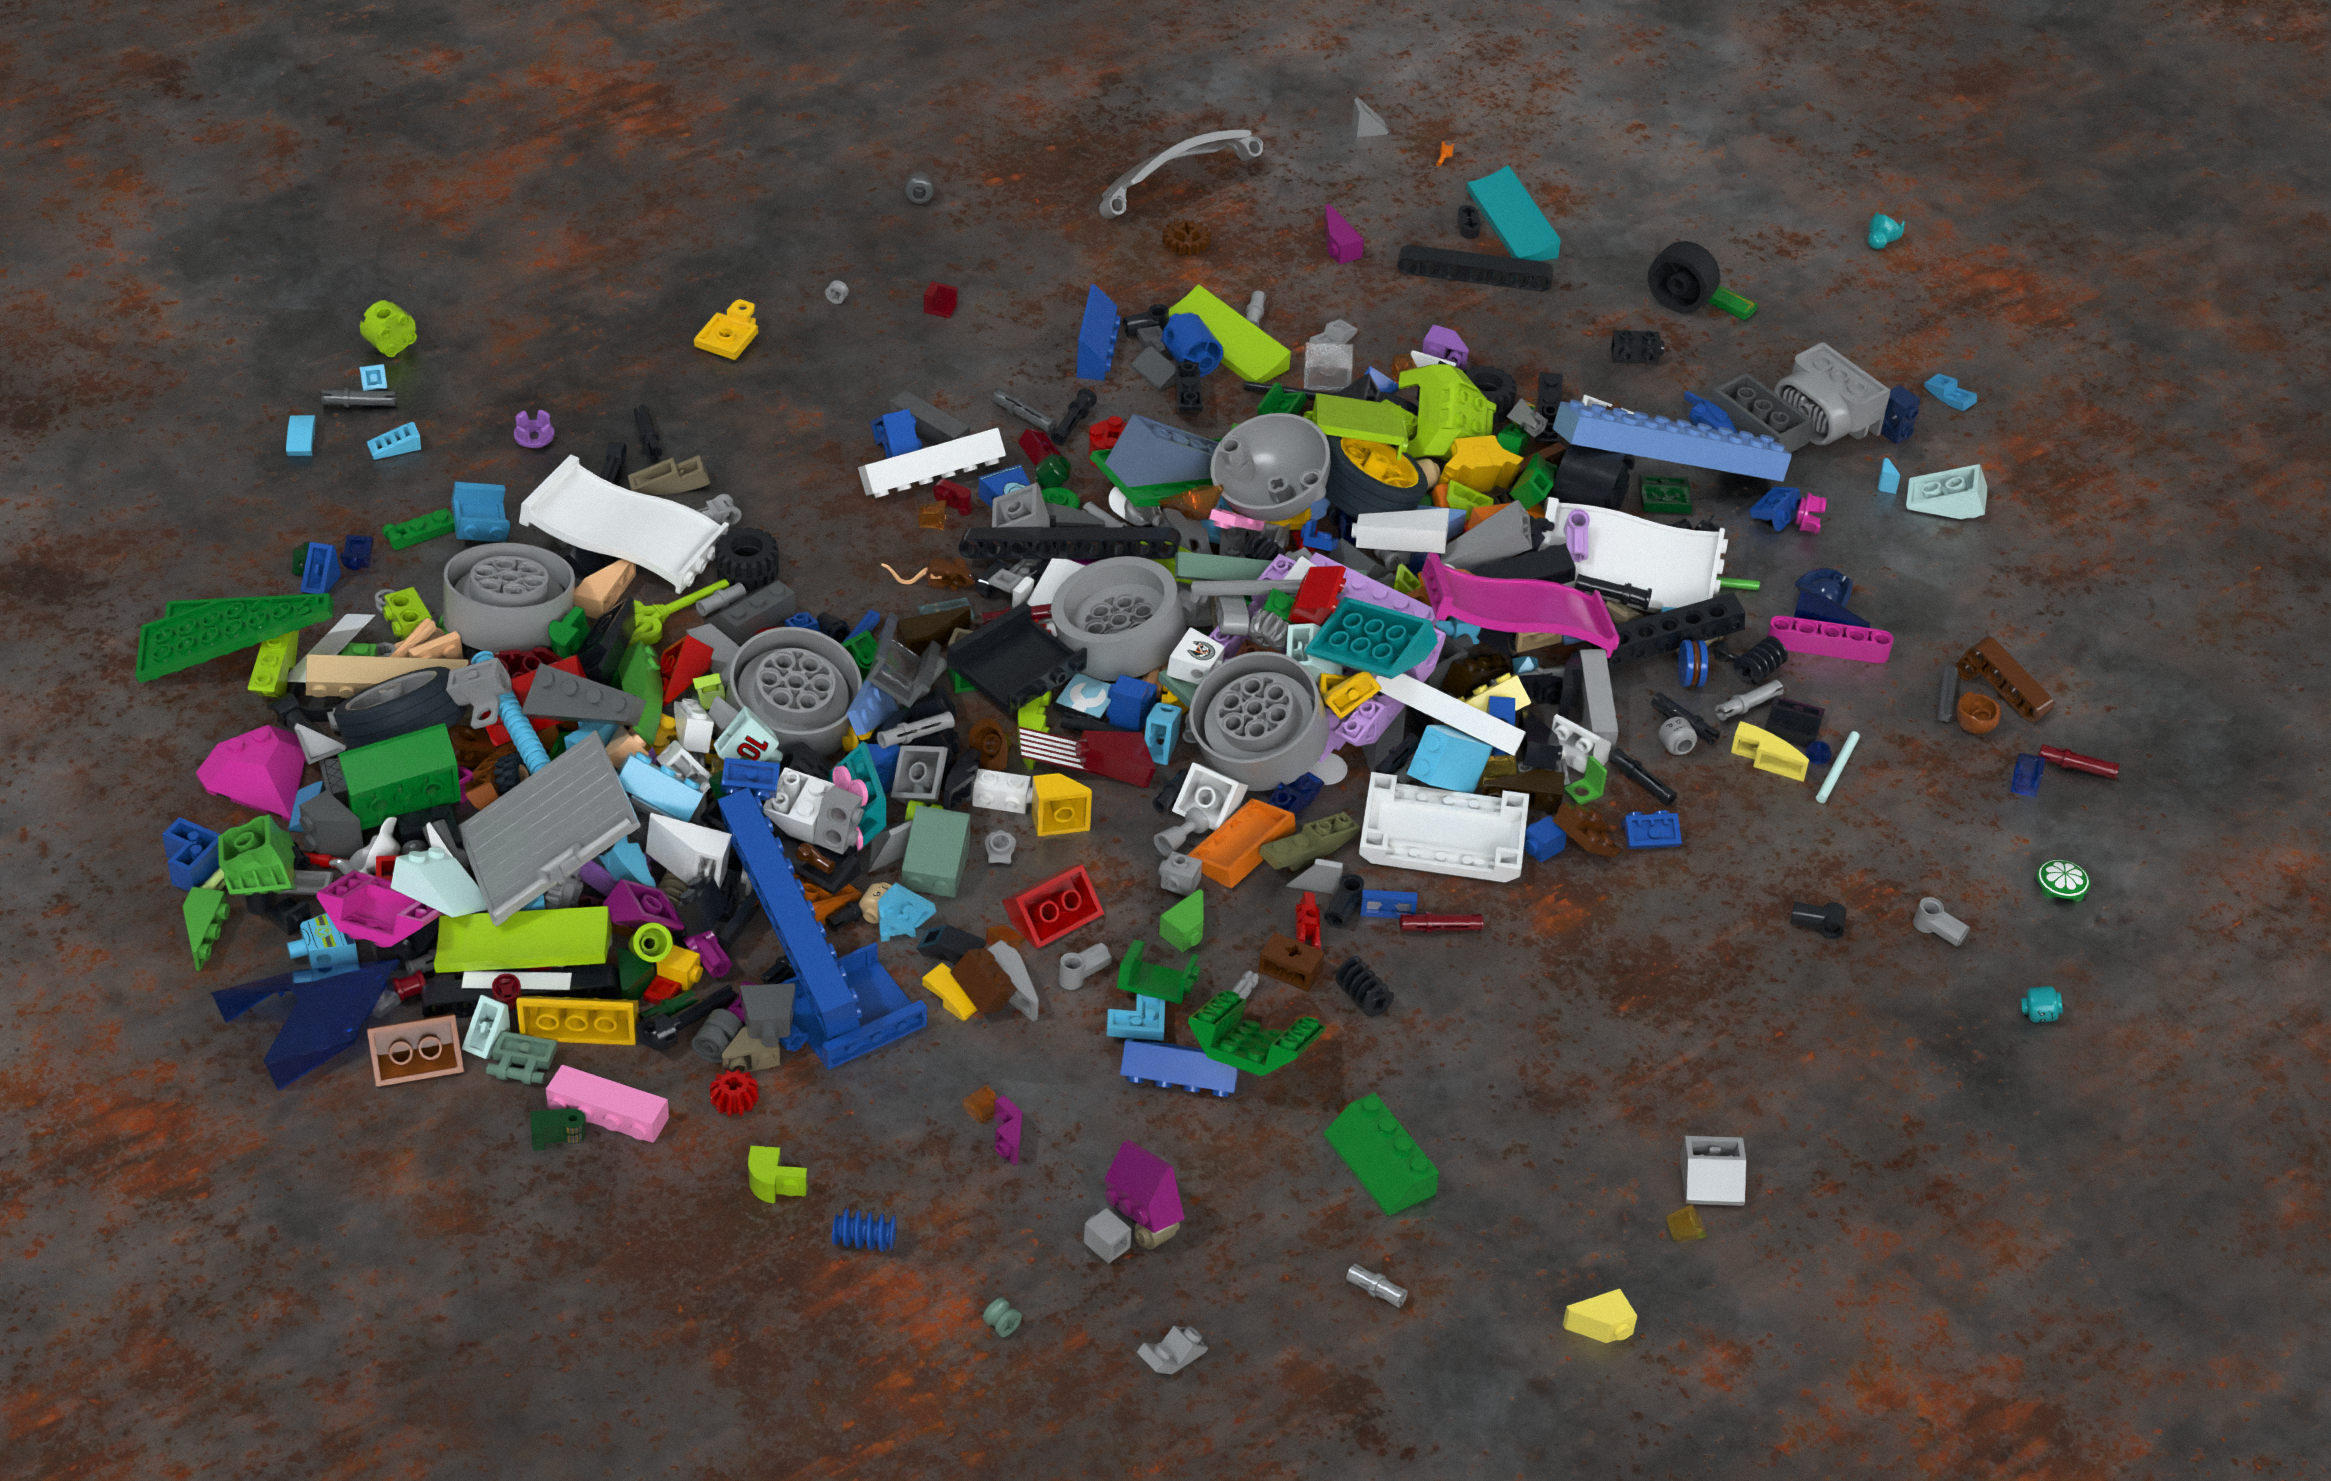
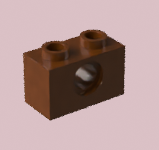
M453 725L447 729L457 766L477 768L482 761L496 750L482 728L473 729L471 726Z

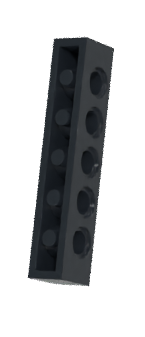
M1734 592L1615 625L1620 640L1617 649L1613 650L1610 658H1607L1608 668L1678 649L1683 640L1707 641L1745 630V610ZM1592 643V649H1602Z

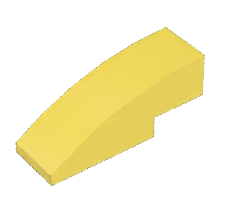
M1740 721L1734 736L1731 753L1754 759L1753 767L1804 782L1809 764V759L1774 734Z

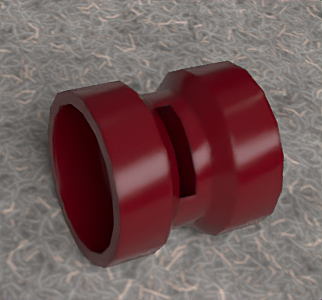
M510 973L498 975L492 983L493 999L507 1004L509 1011L517 1008V998L522 996L519 979Z

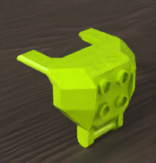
M1431 364L1399 373L1398 389L1420 386L1417 435L1414 440L1408 441L1406 451L1414 459L1432 456L1449 462L1452 458L1450 447L1454 443V439L1492 435L1493 414L1496 413V404L1488 401L1462 370L1450 364Z

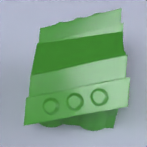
M269 814L256 817L240 827L230 828L218 836L219 866L224 872V880L230 895L251 896L256 893L267 894L268 892L280 893L287 890H297L293 880L297 878L293 861L296 858L292 846H295L290 832L281 830Z

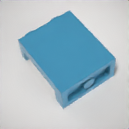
M467 482L454 483L451 505L457 539L507 542L510 521L505 518L503 506L505 496L504 485Z

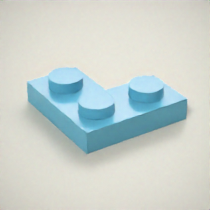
M1137 993L1136 1011L1108 1009L1106 1036L1163 1041L1165 1000Z

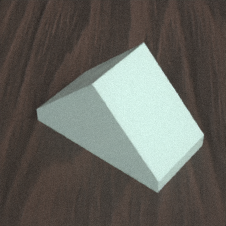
M480 995L462 1049L484 1059H489L492 1056V1051L501 1031L511 1032L508 1005L485 995Z

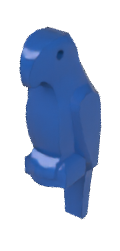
M1689 391L1685 392L1684 399L1694 406L1689 414L1691 424L1696 426L1698 423H1703L1716 430L1719 427L1731 429L1733 433H1738L1725 411L1707 399L1700 398Z

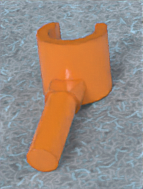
M1446 141L1441 143L1440 158L1436 163L1437 166L1440 167L1446 157H1452L1454 143L1450 146L1445 145Z

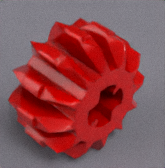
M738 1068L735 1072H730L726 1069L724 1075L716 1074L715 1081L711 1082L709 1091L712 1107H716L718 1114L727 1112L730 1118L733 1113H737L742 1117L744 1111L752 1112L754 1104H757L759 1099L758 1083L756 1079L752 1078L750 1072L741 1074Z

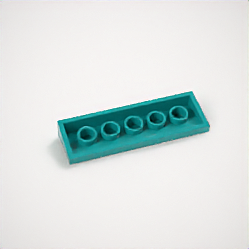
M1509 165L1489 176L1467 182V192L1512 258L1533 261L1558 258L1561 239Z

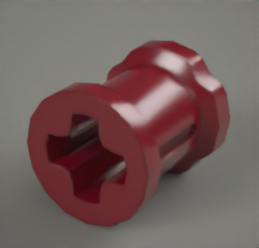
M421 970L415 971L414 975L402 979L392 978V985L398 1002H403L406 997L421 993V989L426 985Z

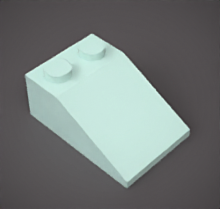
M1980 464L1909 478L1907 509L1957 519L1976 518L1980 515H1985L1987 484Z
M431 847L428 851H411L407 855L396 857L391 883L392 889L452 918L488 910L480 888L457 859L445 854V850Z

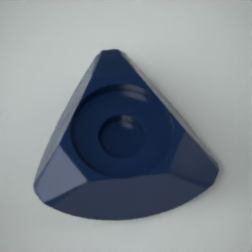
M1818 568L1801 576L1795 582V587L1807 599L1824 610L1840 613L1844 610L1850 598L1853 581L1837 570Z

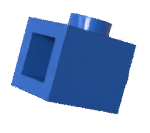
M1550 815L1537 823L1530 824L1525 830L1524 849L1540 863L1563 851L1565 848L1567 833L1552 821L1553 818Z

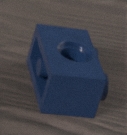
M1900 385L1891 389L1880 434L1895 444L1909 439L1915 430L1914 424L1919 414L1918 408L1921 399Z

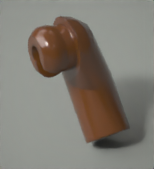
M803 843L795 851L798 860L805 861L827 874L832 873L835 868V862L823 856L812 844Z

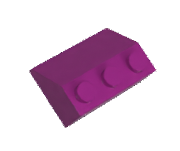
M1129 1139L1123 1141L1104 1178L1107 1188L1105 1197L1108 1204L1153 1233L1184 1220L1173 1166Z

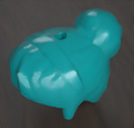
M1876 212L1869 222L1868 229L1870 234L1867 237L1868 245L1875 250L1884 248L1888 242L1898 240L1904 232L1905 221L1903 220L1901 225L1888 216Z

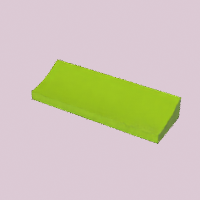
M1199 284L1186 297L1169 309V318L1175 313L1180 315L1184 313L1199 315L1222 345L1223 357L1221 363L1245 381L1265 383L1289 370L1290 350Z
M608 906L517 911L497 927L492 923L489 913L466 914L453 918L448 915L439 916L438 943L434 961L435 972L606 963L612 932Z

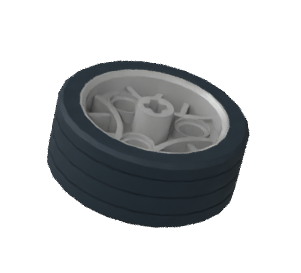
M437 666L405 673L375 684L343 701L336 707L333 716L347 750L445 723L447 729L458 723L464 717L466 707L465 705L458 706L446 691L449 671L451 670L446 667Z

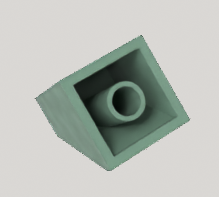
M916 806L902 867L903 887L911 891L956 897L970 851V814Z

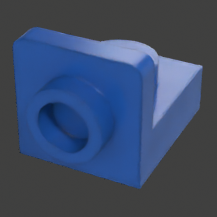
M1308 520L1303 525L1301 530V538L1304 539L1303 546L1327 551L1337 549L1339 539L1332 538L1331 533L1318 531L1315 534L1317 520Z

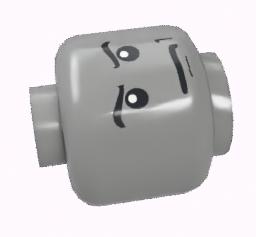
M1683 717L1668 719L1659 730L1661 742L1668 752L1673 755L1687 754L1697 742L1695 730L1688 720Z

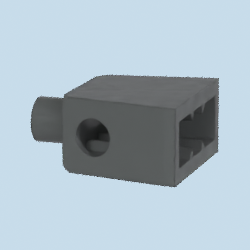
M795 983L740 986L741 1009L750 1038H761L763 1046L774 1047L778 1044L779 1038L791 1035L796 1008Z

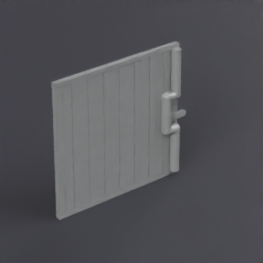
M596 730L464 823L458 825L465 851L492 923L496 927L557 883L562 884L567 876L617 841L641 827L601 736Z

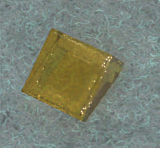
M1692 1204L1666 1216L1675 1242L1707 1237L1701 1217Z

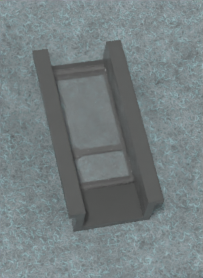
M890 612L887 615L883 631L878 637L879 641L866 680L910 708L923 690L928 693L931 689L941 645L932 641L922 656L919 657L893 639L899 617Z

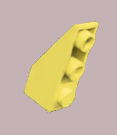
M1509 672L1496 678L1497 683L1489 688L1485 684L1473 690V696L1464 699L1463 696L1457 698L1485 713L1489 696L1516 698L1515 711L1531 703L1516 674L1511 676Z

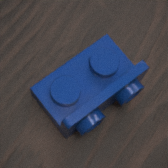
M1774 486L1749 510L1751 518L1764 521L1772 520L1774 530L1781 531L1797 516L1801 501L1799 488Z
M1661 810L1650 815H1643L1642 812H1632L1627 814L1620 823L1621 829H1625L1627 849L1680 847L1682 844L1678 813H1669V811Z

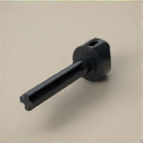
M727 985L669 1018L664 1013L657 1011L636 1025L637 1037L641 1044L662 1053L677 1044L678 1031L709 1015L713 1010L734 1001L737 993L733 991L731 985Z

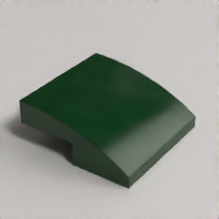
M1640 475V496L1643 511L1691 514L1692 502L1689 496L1690 483L1688 477Z

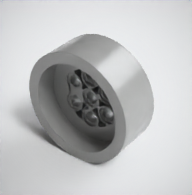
M491 543L466 549L450 559L444 569V626L449 633L456 631L460 635L463 644L493 653L520 649V652L532 651L536 647H551L549 637L551 621L562 622L564 616L569 614L574 608V571L568 562L559 555L532 545Z
M1114 557L1089 564L1073 573L1060 585L1051 604V614L1058 640L1074 652L1084 647L1087 648V667L1081 673L1099 680L1117 681L1120 674L1135 678L1159 668L1169 661L1170 655L1186 634V621L1173 575L1163 565L1146 558Z
M800 627L774 628L753 636L737 651L730 668L725 702L738 712L746 706L774 731L779 741L776 748L778 751L783 753L791 746L803 742L825 759L843 746L842 737L846 736L847 730L851 726L846 712L862 686V679L859 668L851 654L829 636Z
M1252 652L1223 662L1202 680L1190 704L1189 719L1191 729L1208 768L1248 785L1247 790L1249 791L1272 790L1296 781L1317 763L1327 745L1329 720L1316 682L1311 673L1300 662L1283 654Z

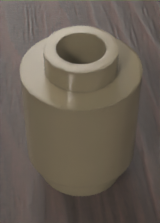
M1177 1222L1153 1233L1137 1223L1134 1236L1140 1246L1151 1250L1174 1237L1176 1231L1180 1228V1224Z

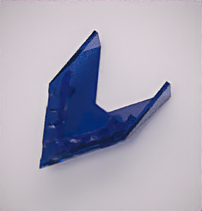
M399 959L295 970L211 992V995L225 1023L274 993L282 997L285 995L284 992L291 991L298 1000L263 1060L276 1089L280 1091L355 1043L359 1036L358 1030L364 1020H368L387 986V978L391 971L396 970L400 962Z

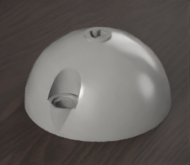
M1271 413L1257 416L1236 426L1220 441L1211 460V478L1222 499L1243 516L1266 522L1287 520L1304 512L1313 502L1321 500L1326 495L1325 486L1331 466L1329 443L1322 430L1304 417L1287 413Z

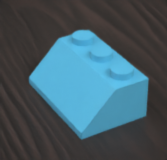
M638 751L636 755L629 752L616 771L625 791L688 823L704 795L703 790L700 789L701 784L689 777L683 780L675 776L677 772L664 764L661 767L652 764V758Z

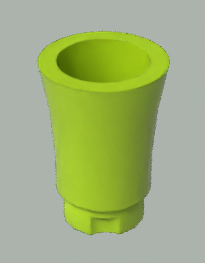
M659 923L644 924L630 937L628 942L629 951L648 962H658L666 958L673 944L669 930ZM645 939L649 941V949L644 946Z

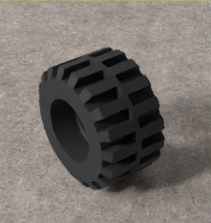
M1493 366L1471 367V370L1466 369L1464 371L1466 376L1488 401L1496 404L1493 424L1505 421V418H1508V414L1514 408L1517 389L1515 379L1511 378L1512 375L1505 373L1504 370Z
M747 527V529L736 528L735 531L730 530L727 532V535H722L715 544L716 575L720 578V581L726 579L729 587L734 586L736 583H741L745 590L753 591V589H759L770 584L771 581H775L777 578V574H779L778 544L776 539L771 537L770 533L763 532L762 529L758 528L752 529V527Z
M800 742L783 752L779 777L786 767L826 781L830 772V764L807 744Z

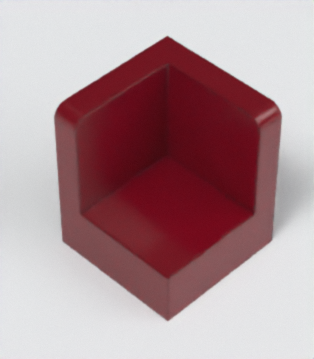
M932 281L924 293V313L950 318L958 306V288Z

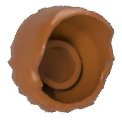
M1968 691L1961 696L1956 710V720L1960 728L1971 734L1983 735L1993 731L1998 726L2001 719L2000 704L1983 693L1975 694Z

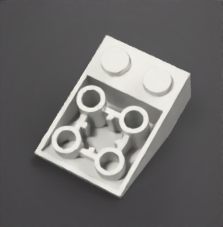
M651 813L646 853L687 885L689 881L696 877L702 876L706 878L713 876L720 889L727 872L732 834Z

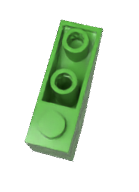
M192 887L184 902L183 911L196 971H201L205 960L208 961L211 956L214 940H218L220 937L223 921L229 917L230 904L226 901L225 891Z

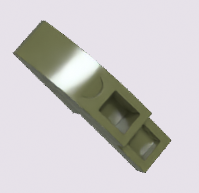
M1345 812L1304 824L1302 833L1261 845L1259 854L1275 870L1288 866L1294 872L1311 865L1316 859H1322L1353 838L1360 831L1361 827Z

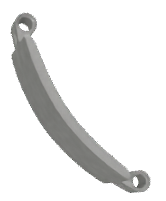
M1250 130L1218 131L1187 139L1141 162L1118 178L1102 194L1104 200L1099 207L1100 213L1105 219H1113L1123 214L1126 210L1127 188L1141 182L1168 160L1190 155L1215 153L1230 147L1241 160L1249 161L1261 155L1263 142L1257 137L1250 136L1252 135Z

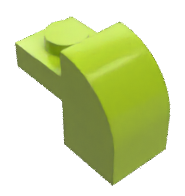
M750 1146L748 1158L749 1186L755 1196L769 1203H775L776 1194L806 1196L808 1187L807 1168L781 1166L780 1148Z

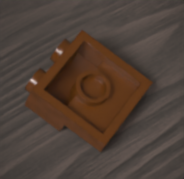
M1564 802L1559 806L1557 814L1552 821L1590 853L1613 858L1621 850L1613 843L1615 839L1604 832L1609 825L1601 819L1603 815L1593 807L1586 809L1580 804L1574 806L1569 802Z

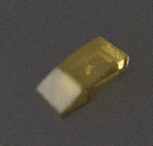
M1513 755L1489 756L1477 787H1483L1486 780L1517 774L1516 757Z

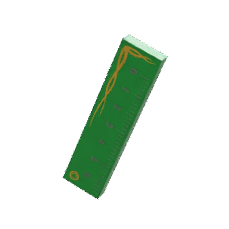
M1721 285L1718 286L1716 292L1708 301V303L1742 320H1746L1758 308L1757 303Z

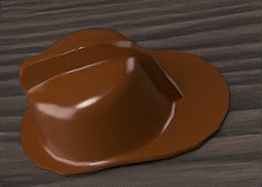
M990 718L980 719L973 725L969 733L970 750L973 748L981 751L979 769L1003 772L1008 762V753L1011 747L1010 738L997 721Z

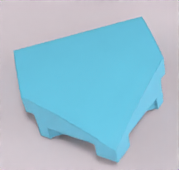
M895 883L877 902L881 942L890 941V936L902 934L916 937L914 928H918L937 912L935 904Z

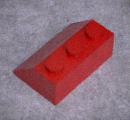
M1083 864L1068 866L1002 900L1012 925L1035 949L1104 914Z

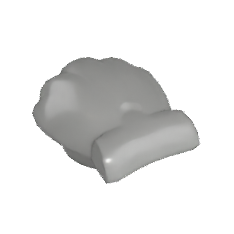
M998 830L997 832H991L986 837L985 847L989 854L988 863H1012L1011 855L1014 852L1016 840L1011 833Z

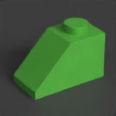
M1198 889L1160 917L1159 935L1181 952H1184L1191 946H1196L1203 937L1204 911L1202 890Z

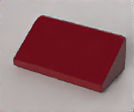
M1026 428L1019 439V445L1035 466L1050 454L1061 455L1045 432Z

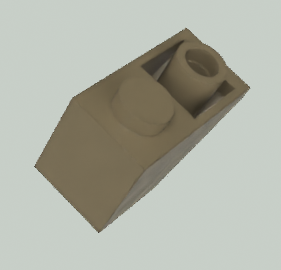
M746 1027L739 1031L722 1053L723 1075L726 1069L730 1072H735L739 1068L741 1074L780 1065L779 1043L774 1047H765L761 1043V1038L752 1039L748 1036Z

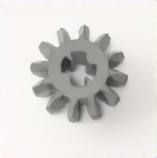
M1263 610L1262 612H1257L1251 619L1248 635L1251 641L1266 650L1270 646L1277 651H1282L1287 646L1289 623L1283 621L1282 617H1278L1274 612L1270 614L1268 611Z

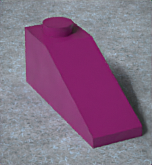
M1326 204L1324 230L1328 254L1339 265L1362 258L1364 239L1330 204Z

